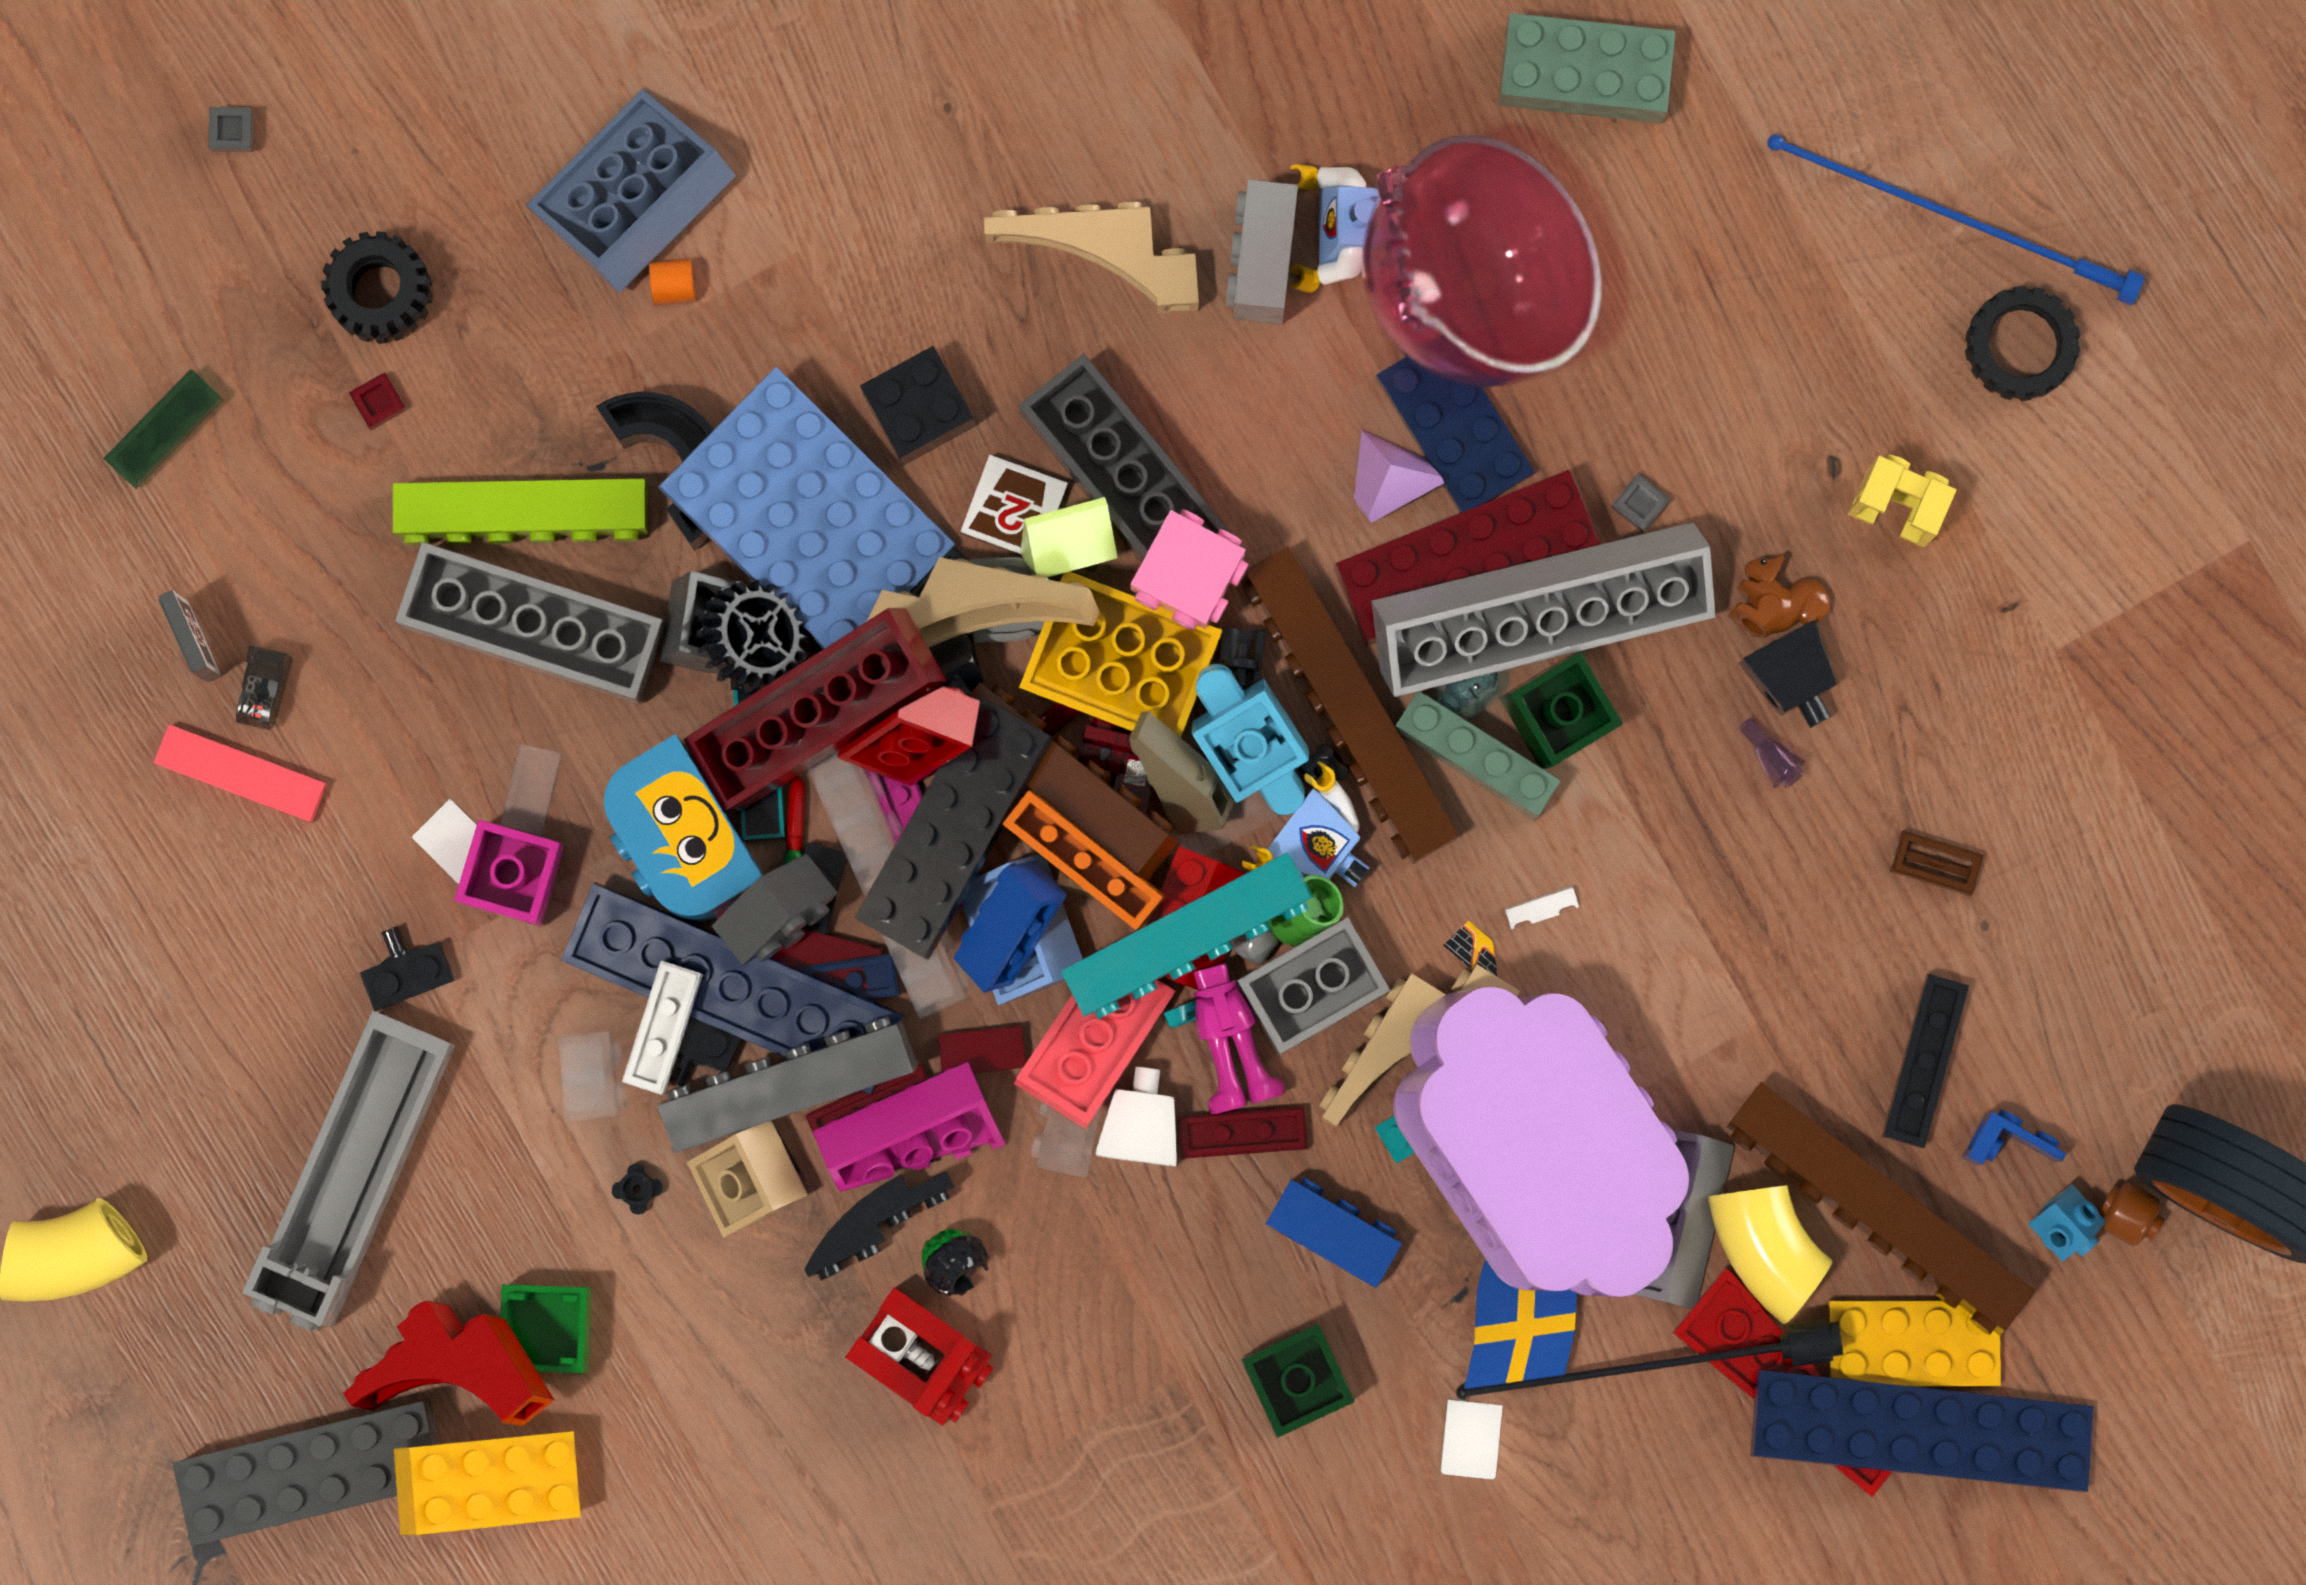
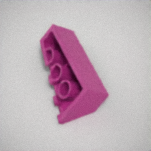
M968 1062L949 1068L933 1078L917 1085H911L895 1095L879 1102L871 1103L857 1112L841 1119L833 1120L813 1131L827 1170L839 1192L891 1178L895 1172L894 1170L898 1168H914L916 1171L930 1167V1160L953 1153L954 1158L959 1159L972 1155L971 1148L989 1143L991 1149L1006 1145Z

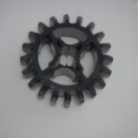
M751 580L747 584L743 581H737L730 588L723 587L717 591L716 598L713 597L706 602L705 607L708 611L700 614L697 619L705 627L699 629L695 636L706 642L705 645L699 648L698 653L709 654L711 660L706 663L705 668H718L719 673L716 681L723 682L730 678L731 690H738L744 686L746 694H753L798 666L797 662L805 659L807 653L800 646L805 645L809 637L800 634L799 629L803 628L807 621L796 620L794 613H797L799 605H792L790 608L787 606L788 593H782L778 598L775 596L774 584H769L766 586V589H762L759 580ZM735 607H749L757 610L761 615L755 618L746 612L741 614ZM752 656L759 662L764 660L770 666L766 668L756 667L743 660Z

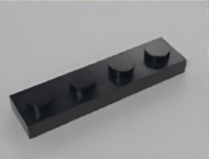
M1931 974L1925 976L1881 1137L1918 1148H1925L1969 985Z

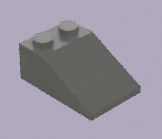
M689 571L672 582L660 662L700 672L719 673L717 667L713 669L705 668L706 663L711 660L709 654L698 653L699 648L705 645L706 642L695 636L699 629L705 627L697 619L700 614L708 611L705 604L709 599L716 598L717 591L723 587L730 588L735 582L694 571ZM735 607L741 614L746 612L755 618L761 615L760 612L749 607ZM752 656L743 660L756 667L766 668L770 666L764 660L759 662Z

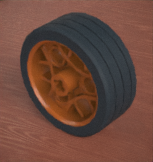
M2179 1104L2167 1106L2134 1167L2138 1178L2163 1197L2217 1228L2282 1258L2305 1264L2306 1163L2272 1143L2211 1114Z

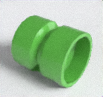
M1309 875L1304 878L1314 896L1313 899L1306 902L1309 910L1286 921L1282 914L1268 922L1276 937L1282 943L1298 946L1326 930L1340 919L1343 914L1344 905L1342 895L1336 885L1328 878L1320 875Z

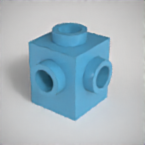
M2071 1184L2044 1204L2028 1225L2042 1239L2045 1246L2052 1250L2063 1262L2075 1252L2081 1257L2089 1252L2100 1241L2096 1234L2105 1224V1220L2098 1213L2096 1207L2087 1201Z

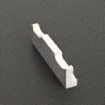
M1569 886L1506 907L1504 910L1510 928L1515 929L1514 927L1517 923L1529 920L1533 924L1560 915L1559 911L1562 908L1571 905L1578 908L1579 905L1573 887Z

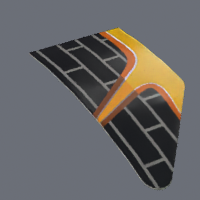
M1470 921L1465 923L1443 945L1470 969L1473 970L1478 964L1497 976L1493 941Z

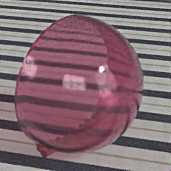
M1459 135L1441 139L1420 151L1404 165L1395 164L1386 172L1377 175L1380 195L1376 199L1369 215L1363 237L1361 255L1362 278L1367 300L1377 323L1387 338L1405 357L1432 375L1450 382L1475 387H1503L1537 378L1568 361L1583 347L1592 333L1600 308L1601 274L1598 256L1591 233L1577 205L1565 188L1544 166L1520 149L1505 142L1479 135Z

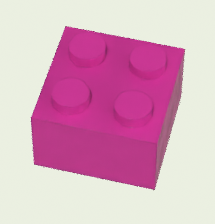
M478 819L454 901L467 907L542 927L565 846L556 841Z

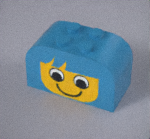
M676 734L623 765L609 780L604 795V808L606 816L616 832L609 836V838L626 862L632 859L638 869L631 872L642 892L648 898L654 895L660 904L675 916L692 922L712 920L727 910L759 877L764 875L726 812L723 811L687 748Z

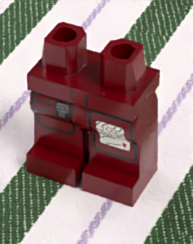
M1093 717L1091 726L1086 725L1078 760L1086 765L1091 759L1110 774L1106 780L1109 785L1111 778H1116L1114 789L1118 790L1123 785L1142 800L1137 807L1147 815L1152 787L1148 783L1146 771L1142 763L1131 749L1130 735L1116 732V725Z

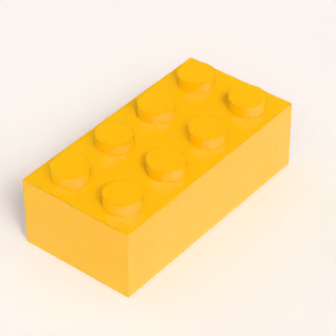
M574 1431L394 1448L400 1535H422L581 1517Z

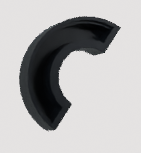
M626 393L610 398L596 406L600 415L624 449L637 443L656 442L671 448L681 458L682 462L713 431L707 420L690 405L660 393ZM674 503L666 509L694 551L708 540L709 537Z

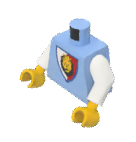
M1292 165L1290 170H1299L1301 172L1300 182L1294 184L1298 185V190L1311 191L1318 185L1320 187L1318 269L1315 270L1295 264L1289 270L1290 273L1302 276L1297 284L1290 285L1291 288L1306 293H1313L1318 288L1320 282L1326 285L1358 276L1364 263L1377 249L1379 243L1378 189L1366 188L1365 180L1353 168L1321 167L1318 171L1314 166Z
M1319 761L1317 764L1323 771L1319 779L1315 780L1308 773L1304 775L1305 781L1314 788L1305 798L1301 807L1296 810L1268 849L1251 845L1250 848L1257 851V862L1251 864L1242 861V866L1252 871L1287 852H1291L1304 878L1309 875H1320L1330 880L1336 873L1353 887H1356L1370 869L1369 866L1350 853L1361 838L1357 834L1360 822L1350 797L1335 780L1334 771Z

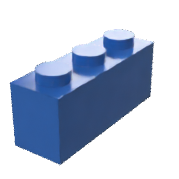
M1036 860L1021 864H1011L1000 872L997 877L998 884L991 895L980 905L978 917L973 925L962 935V943L953 957L984 993L1007 987L1014 983L1067 896L1063 889Z
M1304 1177L1301 1178L1299 1183L1291 1179L1265 1225L1370 1286L1377 1288L1402 1245L1401 1242L1394 1239L1398 1232L1377 1219L1371 1226L1357 1218L1361 1210L1340 1198L1336 1204L1331 1203L1321 1197L1324 1191L1322 1187Z

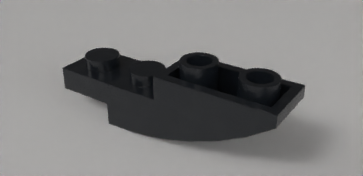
M945 1171L911 1189L908 1188L903 1175H899L862 1198L836 1222L817 1246L804 1269L807 1276L812 1277L818 1274L820 1281L841 1272L843 1270L841 1262L855 1255L858 1261L861 1262L881 1252L879 1243L887 1239L880 1224L887 1222L889 1228L894 1227L912 1218L910 1209L922 1203H925L927 1209H930L950 1199L947 1191L955 1188V1185L949 1173Z

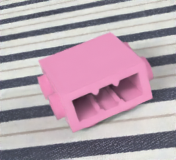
M1184 509L1181 510L1180 514L1170 510L1130 584L1131 591L1137 593L1134 599L1140 604L1155 611L1160 605L1173 612L1174 615L1171 619L1183 627L1193 631L1196 626L1206 629L1210 620L1218 623L1229 601L1222 597L1229 584L1238 586L1249 565L1242 561L1245 557L1246 549L1240 547L1242 541L1233 534L1219 529L1218 533L1215 534L1202 527L1204 520Z

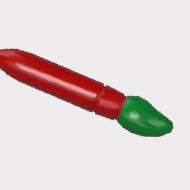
M800 776L793 779L789 791L787 850L784 854V865L803 856L801 849L804 833L806 788Z

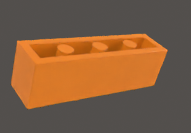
M1028 790L1002 823L1136 931L1142 928L1166 897L1145 879L1127 868L1034 791Z

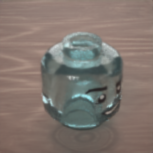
M1493 672L1437 686L1436 688L1439 693L1437 701L1455 714L1466 718L1474 717L1496 697L1498 692V674Z

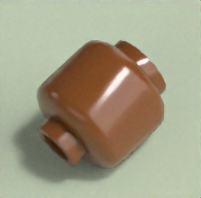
M2130 1182L2123 1184L2120 1188L2114 1185L2098 1211L2105 1220L2102 1228L2132 1246L2138 1245L2144 1237L2153 1240L2165 1220L2158 1215L2161 1208L2160 1200Z

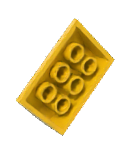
M1070 571L1063 573L1060 582L1066 584L1076 582L1090 588L1100 611L1094 626L1045 621L1019 688L1129 731L1134 730L1141 712L1149 711L1181 738L1198 698L1196 694V679L1205 667L1211 665L1222 637V630L1207 625L1206 629L1196 626L1194 631L1173 621L1171 618L1174 613L1161 606L1156 611L1137 602L1134 599L1135 596Z

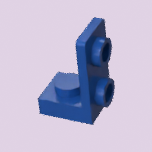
M2000 1109L1998 1114L1994 1112L1985 1113L1962 1158L1976 1166L1983 1165L1986 1159L1992 1162L2004 1141L1998 1137L2001 1132L2054 1162L2063 1161L2066 1153L2058 1149L2060 1142L2057 1139L2037 1130L2035 1135L2020 1127L2023 1123L2021 1119Z

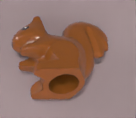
M1783 554L1778 555L1774 559H1756L1748 562L1745 566V574L1749 580L1744 579L1737 587L1748 598V601L1736 604L1728 617L1755 637L1765 638L1769 634L1786 631L1797 621H1800L1803 625L1813 620L1815 623H1818L1824 616H1827L1830 610V596L1818 581L1803 578L1797 580L1786 589L1776 580L1785 560Z

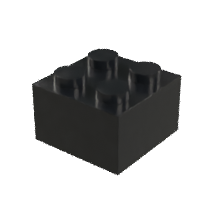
M934 346L860 385L862 395L902 466L975 427L974 417Z

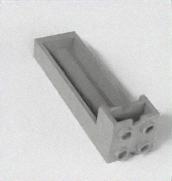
M372 1010L270 1246H262L242 1293L253 1298L250 1303L251 1306L273 1315L274 1313L281 1314L283 1310L292 1314L289 1322L310 1331L314 1329L320 1331L321 1327L335 1326L456 1045Z

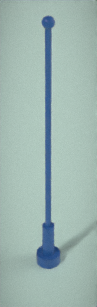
M1778 134L1771 135L1767 140L1768 147L1773 151L1784 150L2073 268L2074 274L2118 291L2116 300L2132 306L2143 284L2145 275L2131 269L2123 276L2082 258L2075 261L1786 143Z

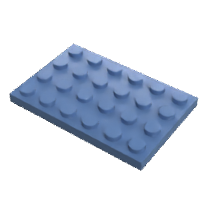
M774 367L658 486L752 580H759L762 589H766V586L769 584H774L776 597L779 598L780 594L788 593L787 606L790 608L792 605H799L797 613H794L796 620L807 621L802 629L822 649H825L864 624L882 590L895 593L901 591L910 592L935 566L938 558L943 557L955 545L777 367Z

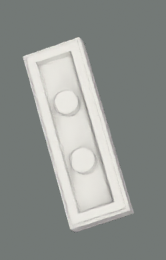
M660 961L622 1082L660 1095L665 1094L703 973Z

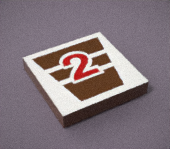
M989 454L960 533L1022 556L1021 543L1024 519L1059 510L1068 483Z

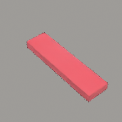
M170 724L167 727L153 762L163 768L310 823L314 820L327 784Z

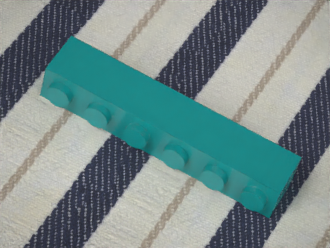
M1287 852L1063 969L1061 973L1083 1016H1089L1094 1013L1099 1020L1120 1009L1117 1001L1132 993L1134 999L1137 1000L1158 989L1155 981L1163 976L1170 974L1171 978L1175 980L1196 969L1192 961L1208 954L1210 960H1214L1233 950L1230 941L1244 934L1248 941L1266 933L1271 930L1268 922L1283 914L1286 921L1306 912L1309 910L1306 902L1313 899L1314 896L1291 852Z

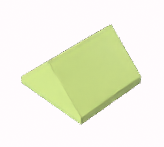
M1105 497L1024 519L1021 554L1033 574L1042 575L1047 578L1118 558Z

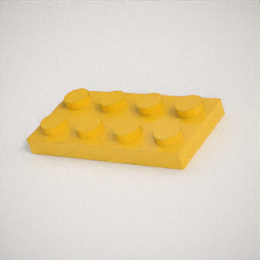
M1827 1301L1828 1323L1838 1321L1843 1355L1834 1356L1833 1361L1828 1362L1829 1378L1902 1386H2001L2000 1335L1994 1331L1991 1335L1981 1331L1969 1320L1972 1314L1960 1305L1955 1309L1943 1301Z

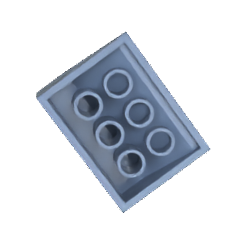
M642 88L526 206L597 275L620 293L736 175L711 145Z

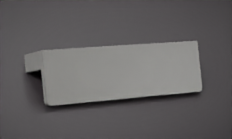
M1673 1130L1677 1138L1675 1145L1687 1164L1689 1186L1680 1207L1666 1218L1673 1237V1251L1668 1266L1657 1279L1633 1295L1692 1309L1699 1298L1715 1231L1708 1196L1724 1193L1734 1146L1706 1136Z

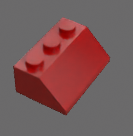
M942 686L899 709L838 751L837 758L912 786L972 747L980 701L966 696L958 688Z
M1178 846L1160 890L1166 897L1150 916L1146 926L1247 873ZM1227 953L1214 960H1210L1208 954L1192 961L1196 969L1175 980L1171 978L1170 974L1163 977L1198 990L1193 972L1223 964Z

